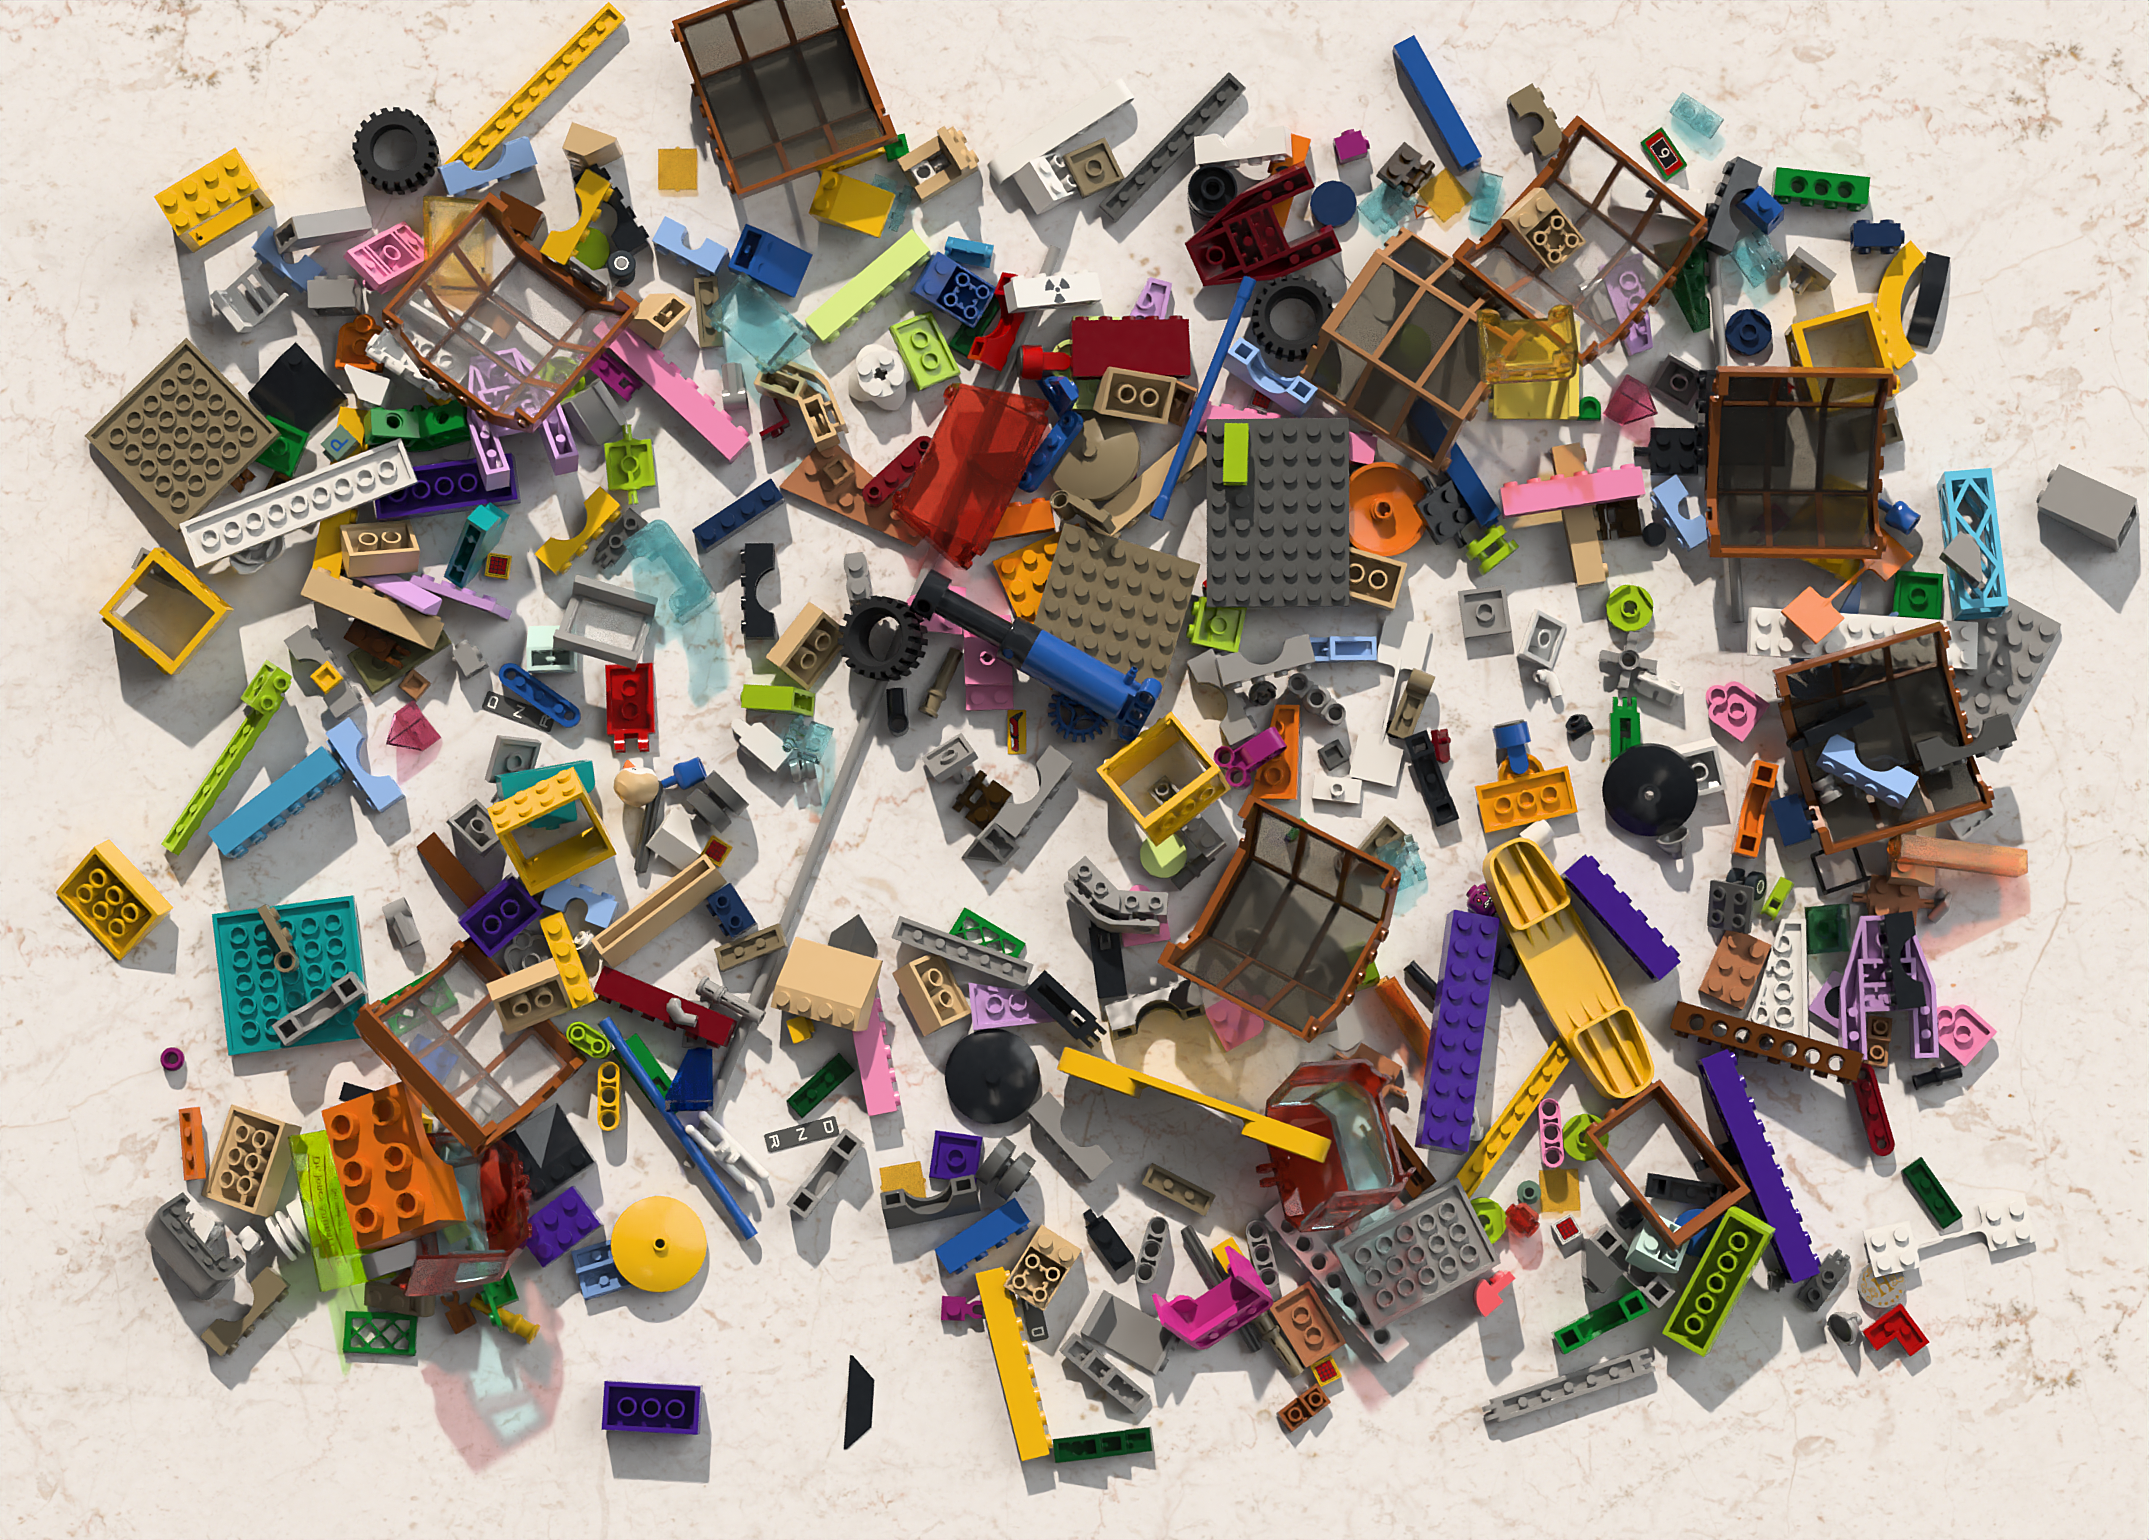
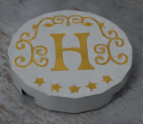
M1868 1263L1861 1269L1857 1281V1288L1861 1298L1867 1304L1878 1308H1887L1895 1305L1902 1298L1906 1287L1903 1272L1874 1278L1871 1263Z

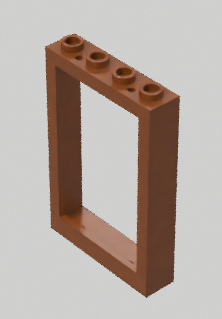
M1659 1079L1655 1083L1651 1081L1650 1085L1636 1097L1626 1098L1622 1102L1623 1106L1618 1110L1612 1108L1603 1116L1605 1119L1599 1124L1596 1121L1590 1124L1585 1129L1586 1134L1582 1140L1671 1251L1674 1252L1725 1214L1730 1207L1736 1206L1750 1193V1189ZM1653 1099L1656 1100L1729 1190L1727 1194L1674 1233H1672L1598 1140Z

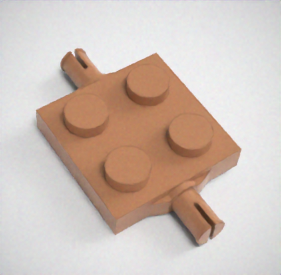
M1870 875L1872 879L1866 894L1852 893V902L1866 903L1867 916H1882L1913 911L1915 926L1919 908L1933 910L1934 899H1920L1918 886L1886 884L1887 880L1884 875Z
M1362 1042L1350 1058L1338 1050L1332 1058L1344 1065L1343 1074L1337 1084L1375 1107L1379 1108L1384 1098L1390 1093L1401 1100L1405 1097L1403 1095H1406L1407 1091L1395 1085L1396 1077L1402 1066Z

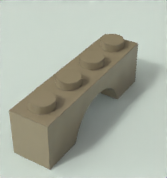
M266 1266L250 1283L254 1294V1301L251 1310L244 1318L235 1322L221 1318L216 1319L200 1336L220 1356H225L226 1354L230 1356L240 1346L237 1342L243 1336L247 1338L256 1329L254 1324L260 1318L264 1320L271 1314L273 1310L270 1307L276 1301L280 1303L288 1296L289 1292L287 1289L291 1285L271 1266Z

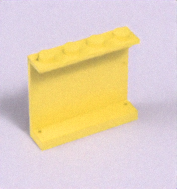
M1498 322L1493 323V325L1510 336H1513L1523 327L1498 326ZM1569 323L1568 326H1554L1551 328L1552 331L1579 352V323ZM1488 331V343H1492V352H1488V366H1491L1507 343ZM1542 334L1539 338L1534 337L1531 342L1526 340L1516 350L1518 355L1513 363H1507L1504 367L1505 373L1498 383L1494 382L1490 387L1492 389V399H1488V413H1492V419L1577 420L1579 417V364Z

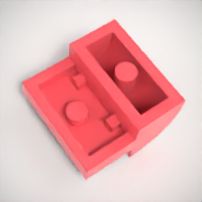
M1497 1271L1489 1278L1490 1284L1485 1279H1480L1477 1282L1473 1291V1303L1481 1316L1486 1317L1504 1302L1498 1293L1516 1279L1510 1271Z

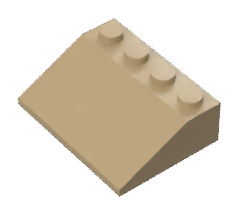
M795 937L775 984L771 1007L855 1032L867 1030L883 961Z
M231 1104L201 1195L256 1215L273 1217L302 1127Z

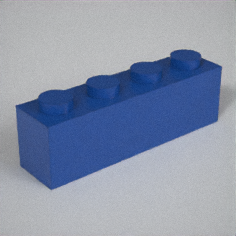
M1013 1198L936 1248L935 1252L949 1274L955 1272L958 1275L969 1268L966 1263L972 1259L978 1262L989 1255L986 1250L995 1245L996 1249L1009 1242L1006 1237L1015 1232L1018 1236L1029 1229L1027 1224L1031 1221L1016 1198Z

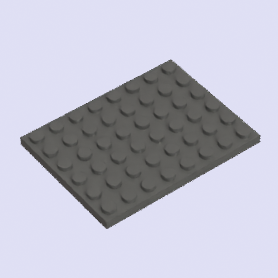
M1349 418L1207 419V608L1349 607ZM1225 423L1249 424L1247 486L1223 485Z

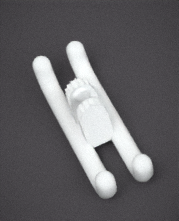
M701 1111L698 1115L699 1119L722 1141L714 1147L692 1125H687L685 1132L749 1194H753L756 1191V1187L733 1163L740 1158L762 1180H767L769 1173L706 1111Z

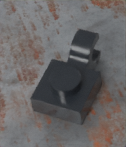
M1730 1141L1715 1146L1730 1166L1739 1163ZM1704 1160L1693 1163L1696 1172L1709 1168Z

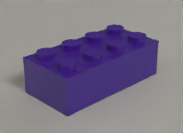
M606 1380L604 1381L601 1430L698 1435L700 1434L703 1385Z

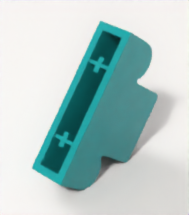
M491 502L486 507L479 505L466 519L443 577L461 589L465 588L479 572L483 559L499 543L510 515Z
M584 759L495 775L498 798L500 801H504L514 796L517 792L524 791L538 782L547 780L557 775L560 771L574 767L587 793H590L595 786L593 763L591 760ZM575 800L527 823L526 826L534 829L545 827L546 830H554L560 828L559 824L575 822L577 820Z

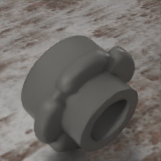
M1779 1269L1768 1272L1767 1284L1769 1290H1776L1778 1293L1780 1288L1785 1287V1275Z

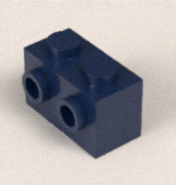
M1798 793L1770 801L1785 848L1813 839L1811 834L1816 832L1812 820H1806L1804 811H1807L1808 808L1804 797L1799 798Z
M731 883L706 898L709 902L706 905L707 909L713 917L716 915L719 917L722 923L718 926L726 937L730 935L735 939L757 924Z

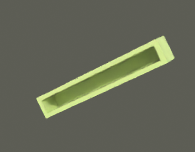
M911 229L805 319L806 325L824 345L827 342L833 343L840 337L841 334L839 332L845 327L851 328L859 320L857 317L861 313L870 312L877 305L875 302L881 296L883 298L889 296L894 291V285L899 281L903 283L909 279L914 268L917 266L919 268L923 267L930 260V249Z

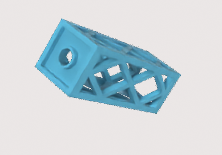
M1992 468L1946 471L1937 483L1944 549L1959 534L1956 524L1957 520L1965 532L1975 538L1976 544L1988 561L1987 568L1981 560L1982 572L1988 579L1982 591L1978 587H1973L1946 564L1953 621L2001 617L2009 604ZM1966 491H1974L1980 499L1981 509ZM1953 492H1958L1955 500H1953ZM1962 498L1980 519L1975 532L1957 511ZM1983 529H1984L1985 545H1984V543L1980 540V535H1981ZM1964 581L1968 584V586L1975 593L1978 599H1972L1970 595L1966 592V590L1964 589ZM1991 590L1992 598H1987Z

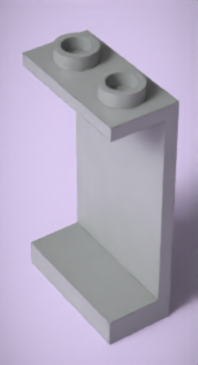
M1103 1290L1080 1331L1154 1374L1158 1370L1163 1372L1169 1359L1165 1358L1170 1349L1174 1351L1181 1338L1162 1326L1159 1320L1106 1290Z

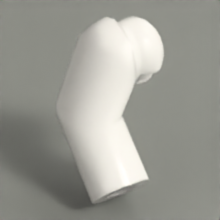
M1542 668L1533 673L1534 681L1547 686L1552 698L1563 695L1555 673Z

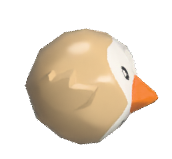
M627 760L622 770L616 775L613 788L617 796L625 804L641 807L654 800L659 790V782L653 770L635 767Z

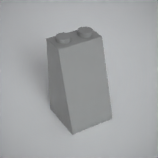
M2061 464L2058 465L2056 470L2052 469L2047 478L2049 484L2046 490H2041L2036 500L2039 512L2118 552L2139 513L2137 498Z

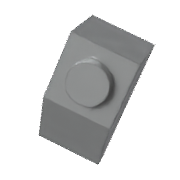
M1960 531L1941 553L1939 559L1973 587L1977 588L1983 579L1980 548L1976 544L1977 541L1974 537Z

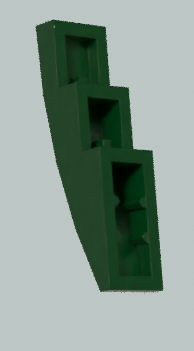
M1151 1427L1052 1439L1055 1463L1154 1451Z

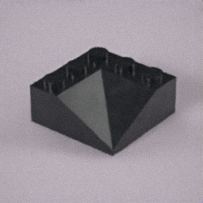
M558 1103L515 1128L495 1143L534 1202L540 1201L597 1162Z

